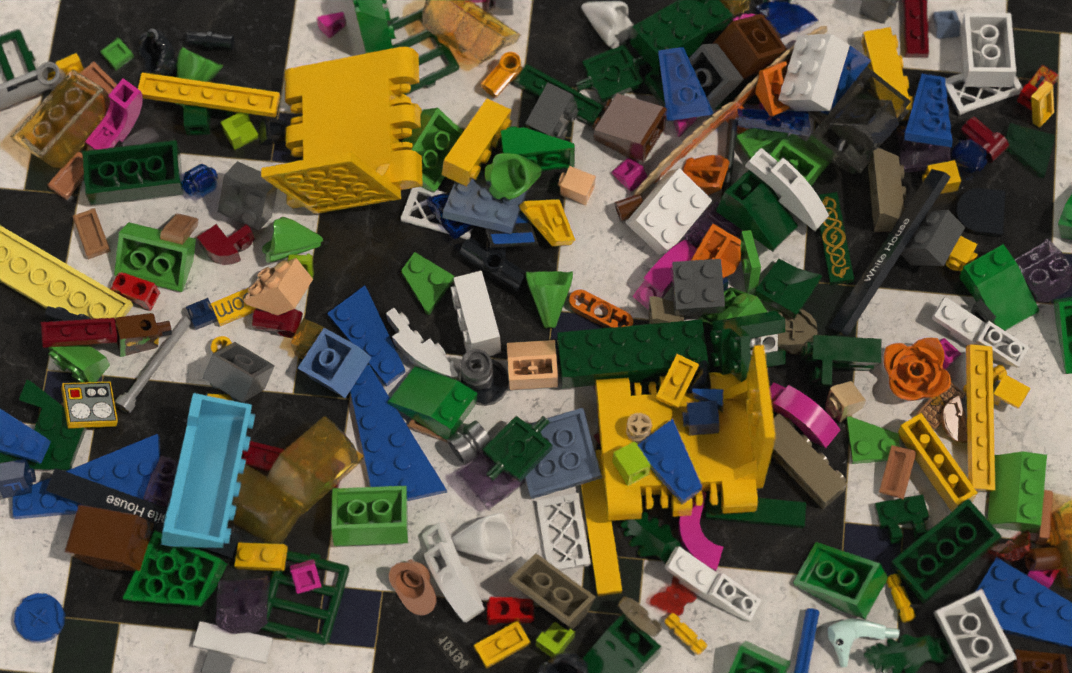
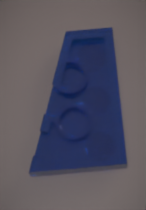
M737 108L738 126L743 128H757L810 137L811 126L808 111L786 110L777 115L769 116L768 112L763 109Z

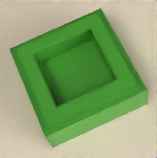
M119 38L101 51L102 56L115 70L134 58L133 53Z

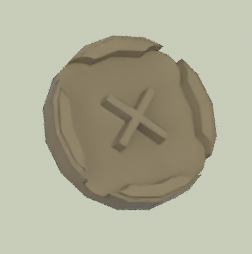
M803 309L795 320L781 311L778 312L785 318V333L778 334V350L784 349L785 354L789 355L801 354L802 346H805V343L818 333L816 321L811 314Z
M623 597L618 603L624 614L649 635L657 637L662 631L660 623L656 619L651 621L648 617V611L632 598Z

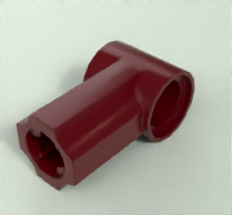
M975 116L971 117L961 128L960 133L977 147L980 156L989 163H992L1009 147L1008 141L1002 134L998 132L993 133Z
M256 308L253 313L252 327L277 332L280 336L287 338H297L303 313L293 309L283 314L275 315Z

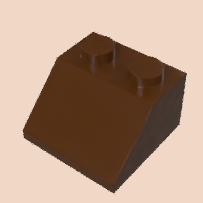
M1014 650L1016 659L1013 664V673H1069L1065 654Z

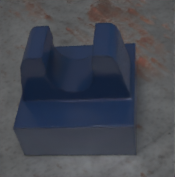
M208 298L186 306L195 330L218 321Z

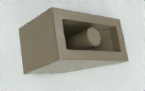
M656 296L650 297L649 324L684 321V315L674 316L673 301Z

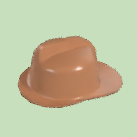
M412 559L397 563L391 567L389 581L405 607L418 615H426L433 611L436 605V595L430 584L428 569L423 564Z

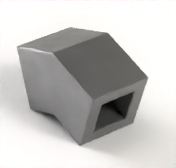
M487 0V12L498 16L513 15V0Z

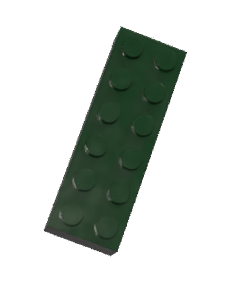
M702 319L557 333L562 388L594 386L597 379L629 378L630 382L658 380L659 376L667 375L677 354L698 364L703 360L708 362Z

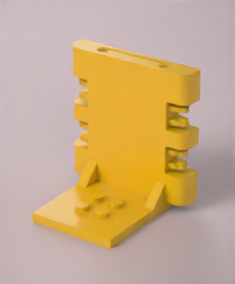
M397 47L285 70V102L291 106L292 113H303V116L292 118L291 125L286 127V147L291 150V156H303V160L261 168V177L286 194L288 206L293 209L305 207L312 213L317 214L401 199V190L423 186L422 156L412 150V143L399 142V139L412 136V129L421 128L420 110L411 105V98H398V95L409 93L412 84L419 83V54L410 47Z
M754 345L745 381L740 382L731 373L722 375L720 372L708 373V389H723L724 392L723 412L718 410L719 433L689 436L688 427L683 425V412H687V403L701 402L693 398L692 393H687L686 391L679 408L676 409L655 399L657 395L655 382H649L648 391L650 395H641L642 387L640 383H634L635 395L631 396L629 378L595 380L608 521L641 519V496L645 495L646 509H652V495L659 494L662 508H668L667 494H670L673 517L691 516L692 498L682 505L651 469L648 476L628 486L612 462L613 453L632 443L627 437L626 429L629 417L635 413H643L650 418L652 423L651 434L673 419L702 484V490L695 495L696 506H702V492L710 491L711 504L718 505L717 491H720L723 514L756 512L758 504L757 488H763L776 438L764 345ZM664 375V376H659V381H658L659 389H660V387H661V385H662V383H663V381H664L666 375Z

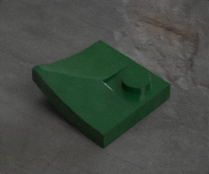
M778 259L756 288L754 296H757L762 301L795 320L817 287L822 275L802 270Z

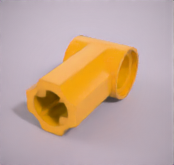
M506 52L501 56L500 63L481 83V87L486 93L497 98L510 82L518 77L522 71L519 55L515 52ZM510 63L516 64L514 68L506 67Z

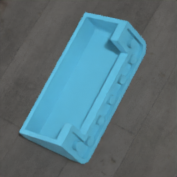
M193 393L171 501L163 528L161 545L171 547L223 548V543L229 544L231 529L227 528L228 520H234L236 506L232 505L233 496H239L241 482L236 481L238 474H243L246 460L241 459L243 451L248 452L250 437L246 436L247 428H253L255 414H251L252 405Z

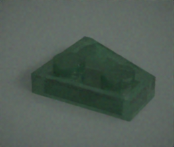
M1010 123L1006 134L1009 147L1006 150L1016 155L1025 166L1027 164L1038 172L1037 175L1044 179L1056 135Z

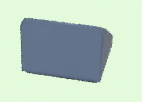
M956 10L933 12L937 38H952L960 35V20Z

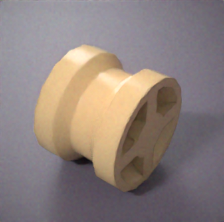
M635 413L629 417L626 429L629 440L641 443L650 436L652 427L650 418L643 413Z

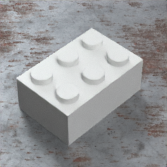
M964 13L960 31L965 87H1012L1016 74L1011 13Z
M833 34L798 35L778 101L795 111H830L850 45Z
M680 168L667 172L626 221V224L658 255L665 254L680 241L713 200Z
M482 271L454 277V286L451 287L454 309L457 310V319L460 330L463 332L466 352L480 349L489 356L501 353L500 335Z
M982 589L933 612L963 673H987L1016 659Z

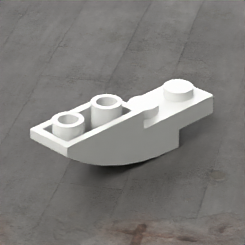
M761 148L748 161L746 167L782 196L779 202L814 231L828 218L829 214L817 193L787 160L782 158L778 162Z
M947 297L941 300L931 319L950 330L948 334L966 345L992 346L993 359L1016 368L1020 365L1029 349L1027 345L992 322H983Z
M395 308L386 313L388 323L397 333L392 336L394 346L405 358L417 367L459 381L458 374L460 371L453 361H447L444 357L446 353L439 343L434 344L431 339L424 342L416 330L413 332L408 325L410 323L407 317L402 312L398 313Z
M438 522L422 534L428 550L424 557L434 579L452 608L463 622H468L485 609L469 568L461 565L446 523Z
M680 546L674 548L664 567L665 570L680 579L679 583L690 591L748 622L751 621L761 602V599L724 573L718 574Z

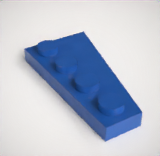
M921 75L905 132V140L952 147L945 77Z
M363 286L327 313L330 320L345 338L371 357L368 365H370L386 387L406 372L366 286Z
M0 409V452L41 464L51 441Z

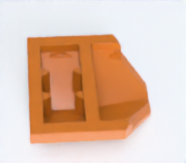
M786 61L779 62L759 72L755 94L769 116H774L790 109V107L778 101L787 72Z
M707 155L696 159L688 158L683 172L707 195H711L722 189L730 162L721 155Z
M712 224L691 261L721 259L722 276L725 278L733 274L741 262V240Z

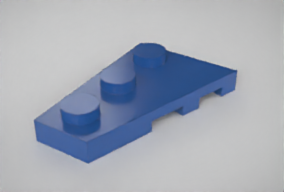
M849 46L830 111L820 112L828 115L872 60L854 47Z
M684 47L658 51L665 107L667 108V121L713 115L714 112Z
M673 419L638 444L651 464L650 469L682 505L702 490V484Z

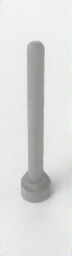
M184 317L172 332V335L169 336L130 390L118 396L114 403L120 410L127 414L132 412L136 406L134 404L136 402L135 398L192 322L190 317Z

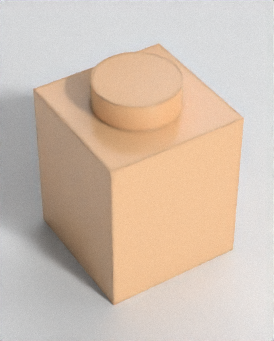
M569 166L567 173L563 172L558 181L560 195L587 205L595 188L596 176Z

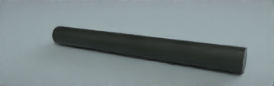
M729 119L725 158L728 159L730 164L721 189L720 201L732 183L738 120Z

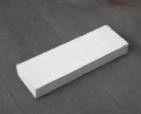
M199 622L193 646L203 650L210 649L221 654L267 664L273 639Z

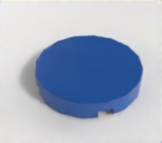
M35 593L23 599L22 603L17 607L14 623L17 631L24 639L33 643H45L53 640L61 632L65 624V612L56 598L46 593Z

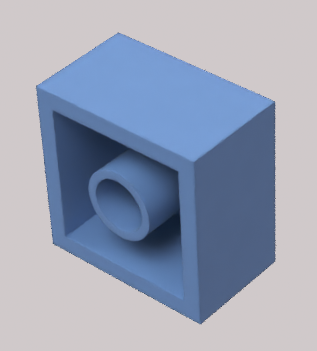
M323 328L298 369L315 382L346 398L371 357L357 345Z

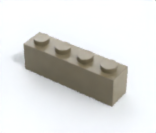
M779 413L773 418L776 438L771 456L824 509L845 491L846 479L840 471H834L828 465V459L821 452L817 453L811 447L812 443L805 435H800L795 430V425L789 418H783Z

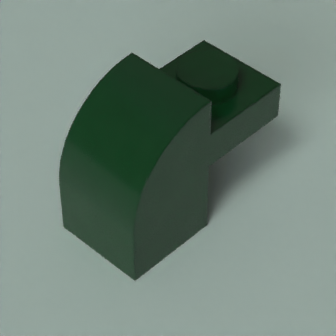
M185 105L184 128L187 136L209 135L210 118L233 116V111Z

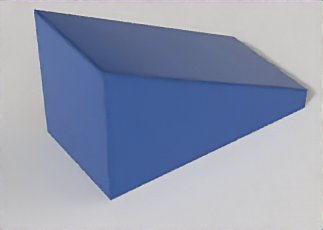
M692 389L693 398L701 402L717 401L718 410L723 412V389Z

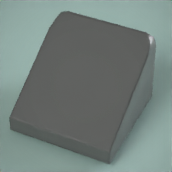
M208 649L201 673H230L235 659Z

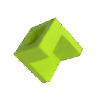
M239 112L221 122L223 131L234 150L258 138V133L250 122L248 113Z
M632 442L613 453L612 462L628 486L649 475L651 464L636 442Z
M554 622L545 634L542 632L536 639V646L553 657L555 654L566 649L574 638V631L571 629L567 631Z

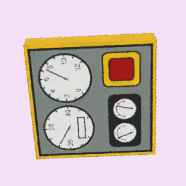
M111 382L62 383L61 390L68 428L117 426L118 420Z

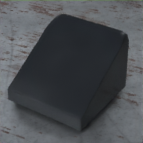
M264 118L258 124L259 144L273 145L286 143V120Z
M703 360L699 364L687 389V393H692V389H706L708 377L707 360Z

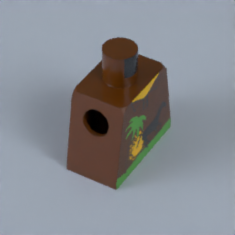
M153 313L115 318L120 357L155 349L158 347L159 337L172 335L170 321L156 323Z

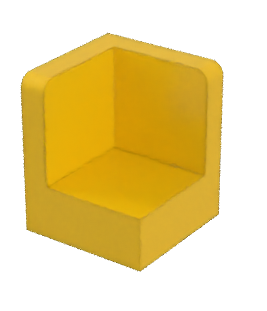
M1004 374L993 393L994 404L998 406L1002 400L1019 409L1031 388Z

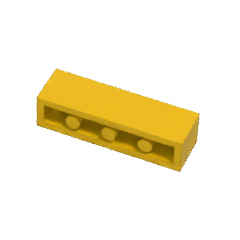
M891 27L863 31L861 45L864 55L872 60L867 65L872 79L874 95L880 101L878 109H882L880 115L882 123L908 120L914 100L912 96L909 97L908 95L909 82L907 76H903V59L896 50L898 48L897 36L892 34Z
M486 98L444 159L442 175L464 186H468L472 179L475 180L480 173L482 163L486 164L488 162L493 147L497 148L499 146L501 130L511 127L512 120L510 115L512 109Z
M920 413L901 424L898 431L899 438L907 449L917 452L915 456L916 462L952 512L968 498L973 502L978 494L923 414Z

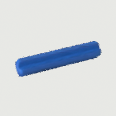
M813 608L806 609L794 673H808L819 610Z

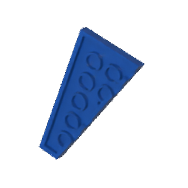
M367 365L350 392L370 486H407V501L447 493V489L396 408L388 404L390 397L370 365Z
M158 434L66 471L162 506L160 440ZM48 478L32 486V493L13 496L14 519L70 515L76 514L79 505H87L46 491L51 479Z
M996 557L976 592L981 589L983 590L1002 630L1009 634L1041 642L1046 641L1065 648H1072V603Z

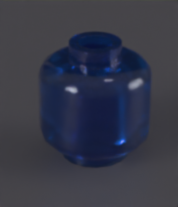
M972 139L960 140L951 153L957 167L968 174L976 170L980 172L988 161L985 159L986 150Z
M198 164L184 173L182 180L183 189L191 197L202 198L216 190L218 174L214 168H209L205 164Z

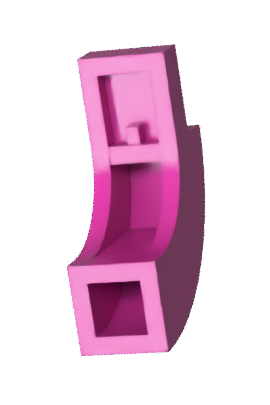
M124 78L108 95L110 106L106 116L85 141L94 150L113 148L118 141L123 142L139 116L143 101L142 93Z
M683 240L672 247L645 275L644 282L632 297L649 310L650 297L664 298L672 287V262L691 261L697 248L688 240Z
M773 383L769 388L772 411L789 418L802 430L810 441L827 448L840 431L835 421L817 403L799 390L789 385L785 388Z
M702 492V506H696L695 498L692 497L691 516H680L678 526L679 540L685 551L716 572L723 547L713 544L702 533L700 517L707 495L706 492Z

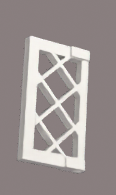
M964 72L945 79L946 91L958 115L1018 95L1023 89L1015 75L1012 84L1013 89L1002 92L1000 91L1002 87H999L998 90L991 87H978L980 91L977 97L964 93L965 84L962 91H958L953 87L956 83L965 82ZM982 90L996 94L985 99L979 98ZM963 97L974 102L963 106L960 100Z
M423 187L412 188L401 216L402 222L461 237L466 240L471 237L474 226L464 223V231L452 228V226L460 222L452 221L449 223L446 218H443L444 209L441 210L436 201L439 199L447 202L450 194L438 190L431 192ZM418 194L431 197L421 203L417 201ZM433 202L438 211L426 217L421 207ZM419 209L423 219L410 216L411 212ZM441 215L446 225L433 223L429 220Z
M579 493L536 500L546 561L559 570L590 566L591 559ZM574 503L576 513L574 516L562 509L565 504ZM553 506L557 511L548 520L546 519L544 508ZM559 512L571 519L564 530L552 523ZM574 521L578 525L580 536L578 540L567 533V530ZM549 526H552L561 533L554 544L550 542ZM564 535L575 542L568 554L556 546ZM579 545L582 548L583 558L574 559L570 555ZM553 549L565 556L562 562H553Z

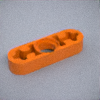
M578 289L571 293L569 305L573 312L604 328L618 327L616 320L622 321L623 319L626 320L627 326H633V318L628 312L585 290ZM584 298L585 304L576 305L575 299ZM587 305L591 306L590 312H588ZM598 307H604L607 309L608 314L603 318H599L594 314V311ZM612 313H615V314H614V319H612V320H611V323H609V321H610V319H611V317H612Z

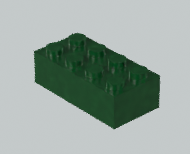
M678 0L632 26L630 44L659 74L661 73L658 51L684 47L689 57L702 44L713 43L726 29L727 25L733 21L734 15L720 0Z
M177 140L82 151L85 195L90 206L184 194L181 154Z
M968 498L896 557L891 563V568L899 574L910 590L925 604L1000 541L1002 535Z

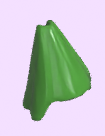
M183 47L178 55L176 78L210 82L223 65L190 52Z
M502 153L495 155L493 163L486 166L485 179L491 183L489 191L494 198L501 199L505 197L511 200L526 192L540 177L542 169L521 155Z
M280 217L274 220L272 240L262 246V252L265 254L266 262L271 263L287 258L289 255H297L317 248L321 245L323 238L292 219Z
M573 271L526 272L528 287L545 328H555L572 284Z

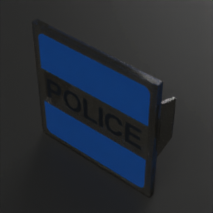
M523 212L519 213L512 234L485 228L488 245L490 246L491 244L492 248L538 245L531 222Z

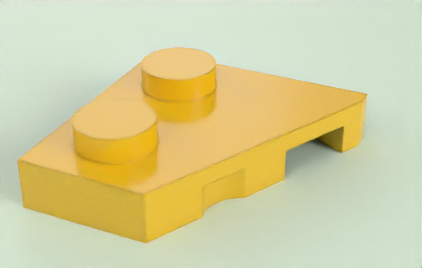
M559 199L523 201L519 205L520 210L552 246L571 245L576 241Z

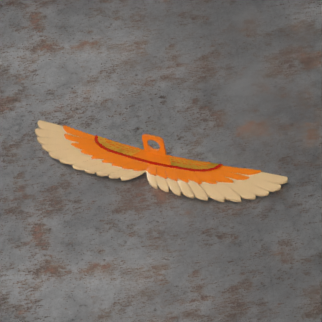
M820 26L806 35L825 34L827 26ZM794 45L789 50H786L770 66L782 61H786L788 66ZM759 75L751 83L747 84L733 102L722 106V109L712 115L713 117L704 121L703 125L684 139L680 146L670 152V155L658 164L659 166L641 183V186L636 189L634 195H641L652 184H655L681 158L688 155L724 121L728 123L729 119H735L739 115L746 116L749 121L746 127L737 126L738 134L755 126L756 119L743 105L755 95Z

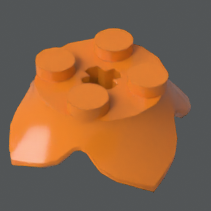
M923 338L917 340L912 346L894 343L885 348L883 362L889 376V387L898 398L908 401L932 398L941 395L950 388L951 377L949 372L943 369L944 349L938 338ZM915 369L919 370V376L913 375L912 371L914 372Z

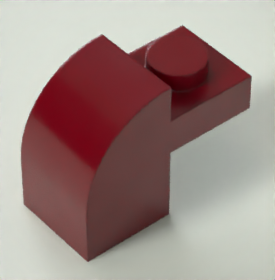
M217 224L197 237L200 247L212 261L221 265H232L241 261L239 251L248 249L253 241H255L253 232L247 224L229 237L223 233Z

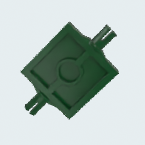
M623 44L583 60L582 65L587 73V79L576 82L575 85L578 92L592 87L596 91L601 103L615 98L617 93L623 95L643 87L644 81L639 73V67L648 63L642 56L635 59L629 53L626 45Z
M515 416L483 449L484 454L495 463L489 472L486 473V476L491 481H494L503 471L510 474L520 483L553 449V445L541 434V431L550 423L549 420L545 419V416H541L534 425H531Z

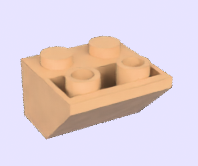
M297 258L289 261L283 260L275 267H266L258 273V279L249 287V293L245 297L244 302L247 305L275 315L283 314L296 308L313 278Z
M555 340L507 343L510 390L558 387Z

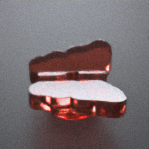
M1029 530L1019 534L1013 541H1007L1006 544H996L987 553L1007 561L1021 559L1031 547Z
M673 575L671 586H668L665 592L655 594L650 599V605L662 611H667L668 614L675 613L679 617L683 614L684 607L696 600V595L679 583L680 579Z

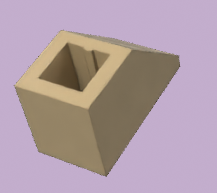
M850 381L830 388L825 408L831 418H836L841 423L847 417L861 410L866 400L853 382Z

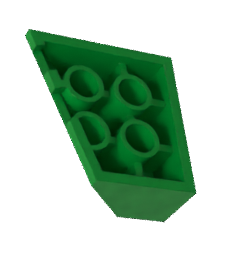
M353 0L366 53L392 49L391 40L396 39L393 25L388 26L387 22L391 21L389 9L383 8V4H387V1Z
M154 531L147 546L140 571H135L122 599L202 606L217 587L227 563L194 547L161 545L162 533Z

